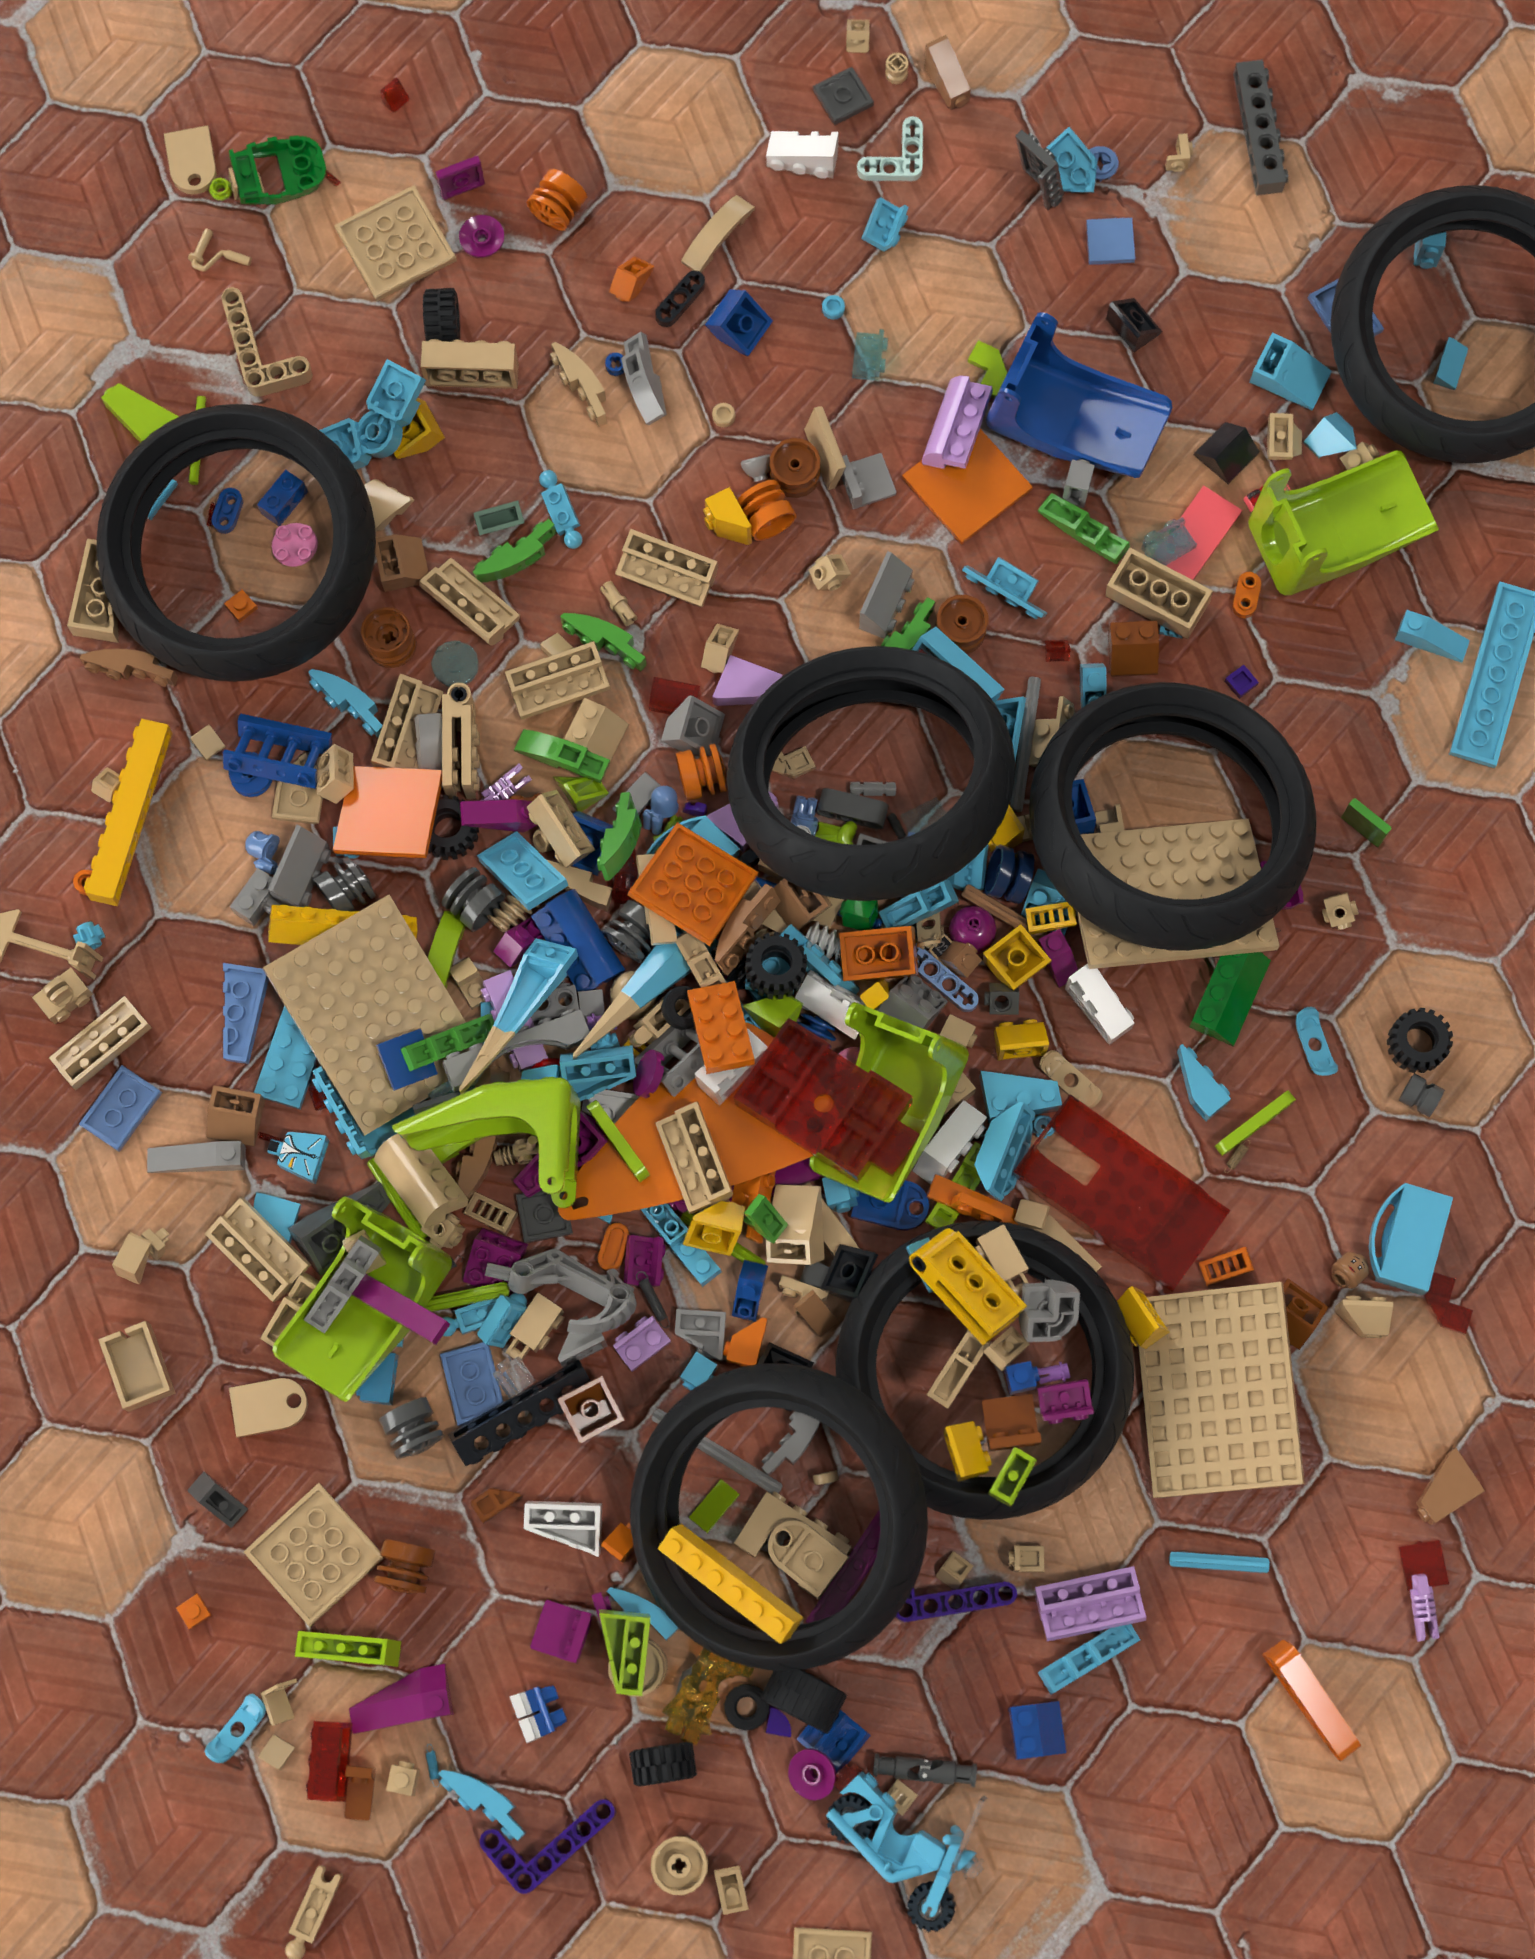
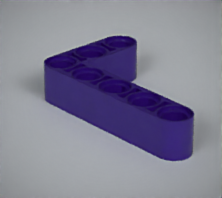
M999 1582L915 1597L913 1587L905 1602L912 1607V1615L904 1618L898 1612L895 1617L899 1621L907 1623L1003 1607L1012 1604L1016 1600L1017 1590L1010 1582ZM1001 1587H1007L1011 1590L1012 1597L1010 1600L1003 1601L999 1598L998 1591ZM982 1591L986 1594L987 1602L984 1605H978L974 1602L973 1595L975 1592ZM952 1595L959 1596L962 1599L961 1608L952 1609L948 1604L949 1597ZM932 1599L937 1603V1611L930 1614L924 1610L923 1604L926 1600Z
M610 1800L597 1801L528 1863L505 1835L497 1829L483 1832L480 1837V1846L514 1889L519 1893L526 1894L538 1887L612 1821L616 1814V1807ZM601 1804H607L611 1809L610 1816L606 1819L600 1818L597 1814V1808ZM582 1821L588 1822L591 1826V1832L588 1836H581L578 1833L577 1827ZM490 1833L497 1835L499 1838V1844L494 1849L489 1848L486 1844V1837ZM564 1838L568 1839L572 1846L567 1854L561 1853L558 1849L559 1841ZM508 1853L512 1854L516 1861L511 1869L504 1867L502 1864L503 1856ZM542 1856H547L552 1861L549 1871H542L538 1866L539 1859ZM522 1874H528L532 1878V1885L528 1889H524L519 1885V1877Z

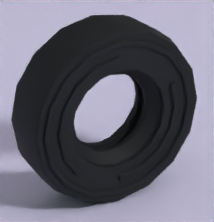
M679 986L670 990L663 998L661 1006L662 1015L673 1028L686 1030L695 1026L692 1012L689 1016L682 1017L675 1010V1004L679 999H685L689 1002L687 990L694 988Z
M742 1684L733 1688L727 1695L724 1703V1712L728 1722L735 1728L743 1731L754 1730L760 1727L767 1719L769 1713V1704L760 1698L763 1691L751 1684ZM744 1697L752 1698L757 1704L755 1714L747 1718L742 1717L737 1711V1704Z

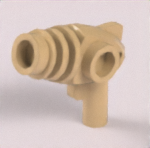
M530 1136L528 1139L515 1141V1145L512 1148L510 1144L507 1145V1149L503 1147V1152L499 1148L498 1151H494L496 1165L504 1166L505 1162L507 1165H510V1162L512 1165H515V1160L519 1164H528L538 1154L539 1143L535 1136Z

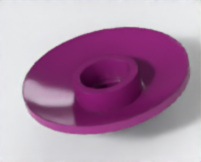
M477 215L469 218L464 222L459 231L461 247L466 253L474 257H489L499 251L504 242L505 235L502 225L498 220L488 215ZM486 238V241L479 242V239Z
M804 1749L796 1753L789 1763V1780L794 1790L800 1796L809 1800H820L832 1792L836 1783V1771L833 1763L824 1753L816 1749ZM813 1768L817 1770L818 1776L814 1774Z

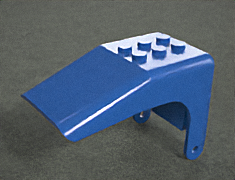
M1037 313L987 414V426L996 433L1052 457L1070 462L1082 459L1095 465L1094 468L1139 478L1171 414L1172 401L1165 395L1107 375L1065 356L1057 349L1053 342L1058 321L1047 313Z

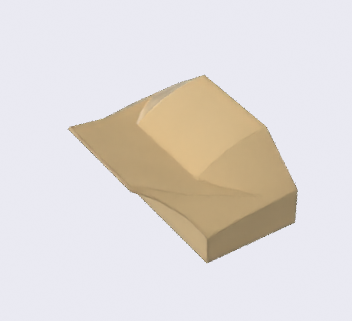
M1270 413L1267 428L1268 460H1292L1294 456L1302 455V431L1295 425L1293 414Z

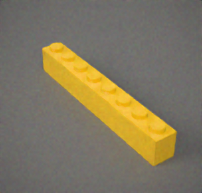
M141 718L139 726H136L134 729V742L132 747L128 748L126 754L127 764L125 769L121 770L119 782L121 783L119 789L115 790L112 803L114 805L112 811L108 812L106 816V830L99 837L98 847L100 848L97 856L95 855L92 859L91 869L93 870L91 876L85 881L84 891H86L85 893L91 901L118 907L173 734L168 724Z

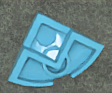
M256 1192L254 1208L291 1244L293 1237L288 1229L296 1223L302 1205Z

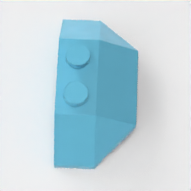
M1018 1102L991 1120L974 1163L985 1190L999 1201H1002L1004 1196L1014 1189L1031 1145L1032 1121L1035 1119V1112L1024 1102Z

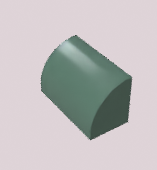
M518 500L473 513L480 536L525 523Z

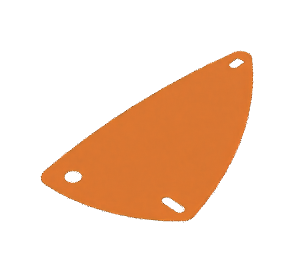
M746 1023V1027L769 1047L770 1055L719 1106L698 1087L696 1078L686 1085L675 1097L660 1082L657 1090L654 1093H649L650 1097H639L615 1123V1126L641 1160L650 1176L639 1182L608 1140L590 1161L582 1165L577 1173L576 1199L586 1197L588 1204L574 1210L572 1206L568 1208L558 1207V1212L565 1220H578L640 1210L683 1200V1195L655 1123L674 1115L676 1110L696 1101L701 1107L730 1186L777 1171L839 1145L846 1135L845 1126L830 1095L810 1068L779 1040L760 1028ZM820 1117L823 1120L824 1128L821 1132L812 1133L808 1130L807 1122L810 1118ZM566 1192L562 1197V1200H565L568 1197V1194Z

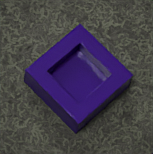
M1242 665L1225 678V683L1239 699L1259 683L1245 665Z

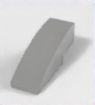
M441 713L418 714L414 718L417 737L415 746L418 769L442 770Z

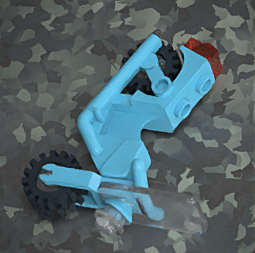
M856 1763L850 1768L846 1764L835 1775L838 1780L834 1785L843 1796L833 1802L829 1808V1813L826 1815V1819H828L827 1826L831 1829L830 1833L832 1836L835 1835L838 1841L843 1840L847 1844L851 1842L889 1883L900 1882L939 1869L934 1883L933 1881H928V1883H922L916 1887L909 1897L907 1907H909L908 1916H911L913 1924L916 1923L918 1925V1929L922 1930L923 1928L926 1932H937L942 1928L944 1929L955 1914L956 1901L953 1900V1893L948 1891V1885L953 1873L955 1874L956 1870H961L965 1879L970 1876L973 1880L984 1869L981 1866L984 1861L982 1859L979 1860L975 1856L977 1854L975 1851L967 1850L988 1797L983 1795L980 1798L965 1834L959 1826L954 1825L950 1829L951 1834L944 1835L943 1843L924 1830H920L912 1835H901L896 1832L893 1826L898 1810L894 1806L896 1801L887 1792L883 1794L877 1787V1780L870 1773L865 1774ZM848 1792L857 1793V1795L847 1794L844 1796ZM881 1819L873 1840H871L868 1835L874 1827V1821Z

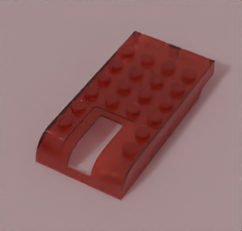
M1071 1094L1013 1171L1015 1177L1025 1187L1171 1292L1177 1287L1231 1211L1207 1194L1198 1184ZM1051 1127L1062 1138L1100 1164L1099 1170L1088 1185L1085 1186L1052 1163L1037 1149V1146Z

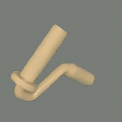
M210 229L204 230L194 253H190L188 259L192 262V267L200 271H207L221 256L250 266L252 258L231 250H221L203 266L204 259L202 256L213 235V231Z

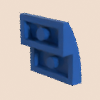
M421 1029L376 1045L393 1091L438 1074L434 1062L409 1071L401 1052V1048L424 1040Z
M840 1709L828 1734L807 1725L796 1740L807 1749H816L824 1753L833 1763L836 1774L839 1775L871 1735Z

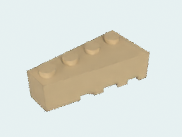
M87 539L67 627L73 636L119 643L118 617L111 607L100 578L97 560V540Z

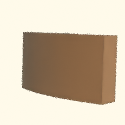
M814 1290L794 1304L797 1311L819 1337H822L839 1323V1320Z

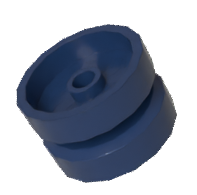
M998 845L992 853L986 870L985 894L994 898H1000L1004 895L1005 899L1009 902L1021 903L1032 881L1035 863L1034 854L1023 850L1014 853L1012 847Z

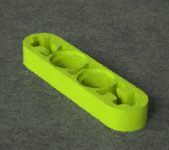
M1289 1090L1214 1147L1221 1156H1224L1296 1101L1295 1097Z
M595 1100L587 1105V1110L637 1180L642 1182L649 1177V1172L599 1102Z

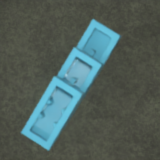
M1131 1624L1109 1628L1037 1673L1051 1695L1140 1641V1638Z

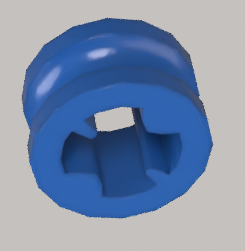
M611 353L607 356L605 365L610 375L620 376L624 373L621 360L622 354ZM615 361L616 363V361H620V367L617 368L615 366V368H612L611 362Z

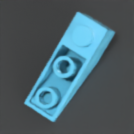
M1103 663L1080 664L1081 708L1106 694V666Z
M1181 1044L1177 1053L1189 1102L1207 1122L1231 1100L1229 1097L1230 1092L1222 1083L1218 1084L1212 1078L1214 1076L1212 1071L1206 1065L1202 1066L1196 1060L1198 1057L1190 1047L1186 1048Z

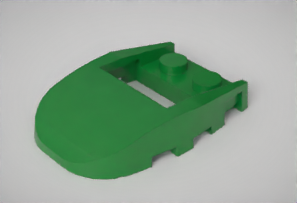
M276 136L267 138L268 141L256 144L253 142L247 144L245 150L234 153L233 149L229 150V158L241 204L276 205L295 200L316 191L325 178L326 165L322 150L318 143L309 137L289 136V139H277ZM277 155L285 191L281 192V194L268 195V193L262 192L254 159Z

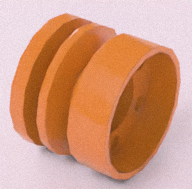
M549 169L539 183L540 188L534 190L533 195L529 197L526 203L530 211L540 221L553 229L563 231L574 218V212H578L586 201L587 194L583 187L566 173L556 169Z
M776 480L761 482L745 491L737 499L751 524L752 536L757 541L770 539L791 526L797 518V514L790 502L784 500L785 493L781 490V486Z
M715 743L709 745L710 756H706L703 746L699 748L700 758L695 759L691 749L675 753L687 801L702 798L703 786H707L709 793L715 795L713 786L715 783L718 784L720 793L726 792L727 776L725 766Z

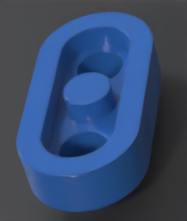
M226 488L219 495L211 519L215 530L219 533H230L236 526L243 506V497L237 489ZM230 500H236L234 504H228ZM224 520L228 521L227 525H221Z

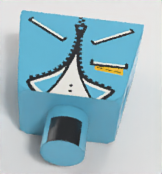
M287 1132L284 1142L271 1139L267 1153L279 1156L277 1165L281 1169L316 1184L330 1140L325 1135Z

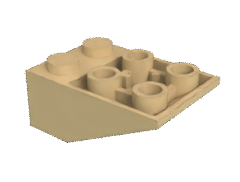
M777 1184L772 1205L788 1223V1226L774 1244L766 1239L767 1262L812 1265L824 1260L821 1186Z

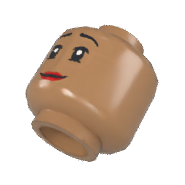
M1353 1252L1343 1254L1332 1266V1278L1335 1283L1342 1288H1356L1369 1274L1366 1258L1361 1254Z

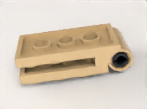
M454 683L449 687L447 694H442V786L449 799L457 796V791H461V778L457 769H461L462 788L466 799H476V791H480V777H478L476 769L480 768V755L476 747L480 746V733L477 730L476 708L470 688L464 683ZM457 732H461V755H459L457 747Z

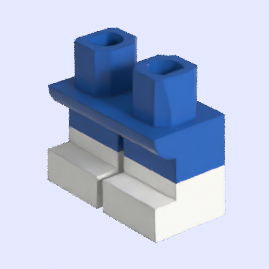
M555 1686L542 1689L541 1687H536L510 1696L517 1719L540 1711L536 1715L519 1721L526 1743L533 1742L557 1731V1727L568 1721L563 1708L551 1713L549 1711L547 1703L559 1699Z

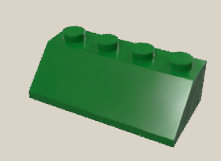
M1262 952L1220 956L1189 1028L1234 1047L1271 960Z

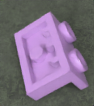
M653 1316L641 1318L634 1324L636 1328L629 1334L625 1331L615 1339L616 1343L613 1347L631 1372L671 1343V1340Z

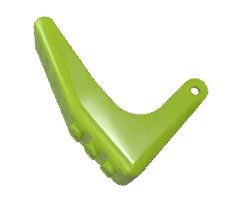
M1398 450L1296 490H1284L1291 477V472L1288 468L1279 470L1268 477L1248 521L1250 531L1274 584L1280 594L1285 596L1299 593L1355 572L1439 530L1402 451Z
M853 1002L847 1010L845 1024L859 1033L861 1039L860 1051L855 1067L836 1105L845 1126L846 1135L839 1145L810 1157V1167L821 1176L890 1203L894 1200L939 1127L967 1064L969 1053L966 1046Z
M545 1077L537 1080L522 1079L516 1082L484 1084L392 1125L393 1130L400 1134L411 1148L416 1151L496 1135L518 1133L534 1135L538 1138L539 1185L541 1189L551 1194L553 1203L559 1208H568L576 1200L581 1101L571 1084L564 1078ZM549 1178H551V1185L548 1184ZM562 1192H566L568 1194V1197L565 1200L560 1199V1194Z
M342 1197L336 1203L332 1211V1217L345 1225V1239L365 1229L371 1241L382 1248L380 1252L387 1263L367 1275L425 1308L451 1269L452 1260L450 1255L389 1216L349 1197ZM342 1245L340 1252L318 1285L274 1342L272 1351L280 1361L335 1397L346 1402L352 1398L410 1330L352 1295L325 1334L304 1321L312 1306L348 1255V1252Z

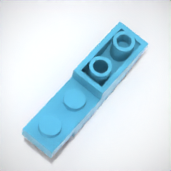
M314 669L308 671L311 678L309 683L317 692L322 691L326 695L324 699L331 708L337 707L341 712L347 709L354 719L359 717L364 722L362 727L370 736L375 734L379 738L383 725L374 716L378 712L376 704L365 693L333 674Z
M668 1203L641 1209L659 1235L664 1238L666 1244L702 1287L722 1272L705 1250L683 1245L688 1228Z
M441 1770L438 1773L442 1777L439 1782L449 1792L454 1790L460 1796L457 1801L467 1811L470 1808L476 1811L483 1805L485 1807L483 1813L492 1822L497 1819L503 1827L500 1830L508 1839L512 1840L515 1838L518 1841L527 1833L509 1815L516 1806L495 1788L483 1781L459 1772Z

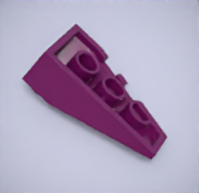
M580 1111L578 1167L590 1161L608 1141L593 1117ZM539 1152L513 1180L528 1198L542 1190L539 1185ZM551 1178L548 1179L549 1185H551Z
M446 1664L420 1668L349 1708L353 1734L454 1715Z

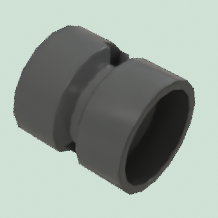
M1414 1073L1404 1088L1399 1101L1409 1107L1417 1106L1418 1112L1430 1117L1445 1090L1433 1083L1427 1085L1426 1079Z

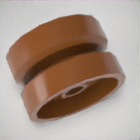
M800 438L783 440L775 446L770 455V479L778 481L786 497L800 498L815 490L820 481L821 459L818 450L812 443Z
M955 595L948 598L940 606L935 627L940 629L961 650L968 654L976 651L984 641L988 627V612L977 598L969 595Z

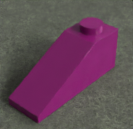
M514 799L462 801L460 803L461 826L524 833L537 825L530 819L529 810L527 809V806L532 801Z

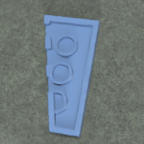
M223 963V971L225 972V982H223V992L225 993V1006H223V1016H225L223 1059L249 1064L269 979L261 968Z

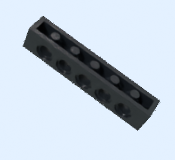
M578 1359L448 1434L465 1466L477 1464L490 1452L501 1450L509 1441L520 1439L535 1426H543L549 1421V1418L556 1414H563L557 1398L567 1394L562 1393L563 1388L573 1386L572 1390L591 1380ZM545 1398H550V1399H551V1401H550V1403H549L548 1405H545V1406H541V1405H540V1402H541L543 1399H545ZM522 1411H529L528 1416L525 1418H518ZM502 1423L507 1424L504 1430H496L498 1425ZM477 1437H486L482 1443H474Z

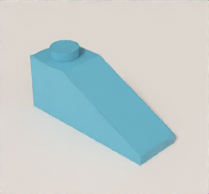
M1406 610L1395 641L1461 663L1464 660L1470 640L1432 618Z

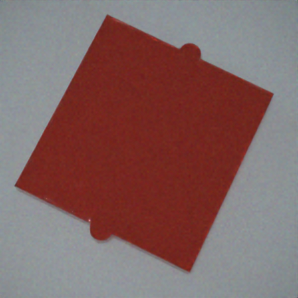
M1440 1540L1425 1543L1417 1541L1416 1544L1399 1547L1407 1591L1413 1589L1412 1575L1417 1574L1427 1575L1428 1585L1432 1587L1449 1584Z

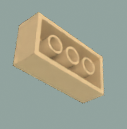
M438 339L422 341L421 370L424 379H426V386L517 389L519 362L515 344L507 341L488 343L482 340L475 342H464L462 340L442 342Z
M1129 548L1107 584L1106 597L1152 621H1157L1161 626L1188 639L1211 602L1213 590Z

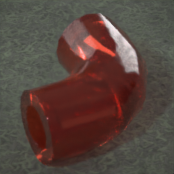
M635 848L624 866L614 876L611 894L613 900L620 904H625L627 900L634 901L627 894L638 879Z

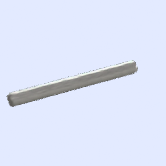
M1038 677L1028 678L1014 786L1010 807L1014 812H1021L1023 810L1041 679Z
M657 1408L651 1419L659 1424L667 1413ZM704 1437L697 1446L699 1450L771 1494L773 1491L778 1494L783 1487L782 1483L707 1437Z

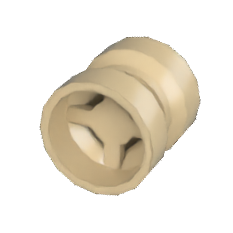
M893 53L886 60L885 74L890 83L901 84L907 79L908 59L902 53Z

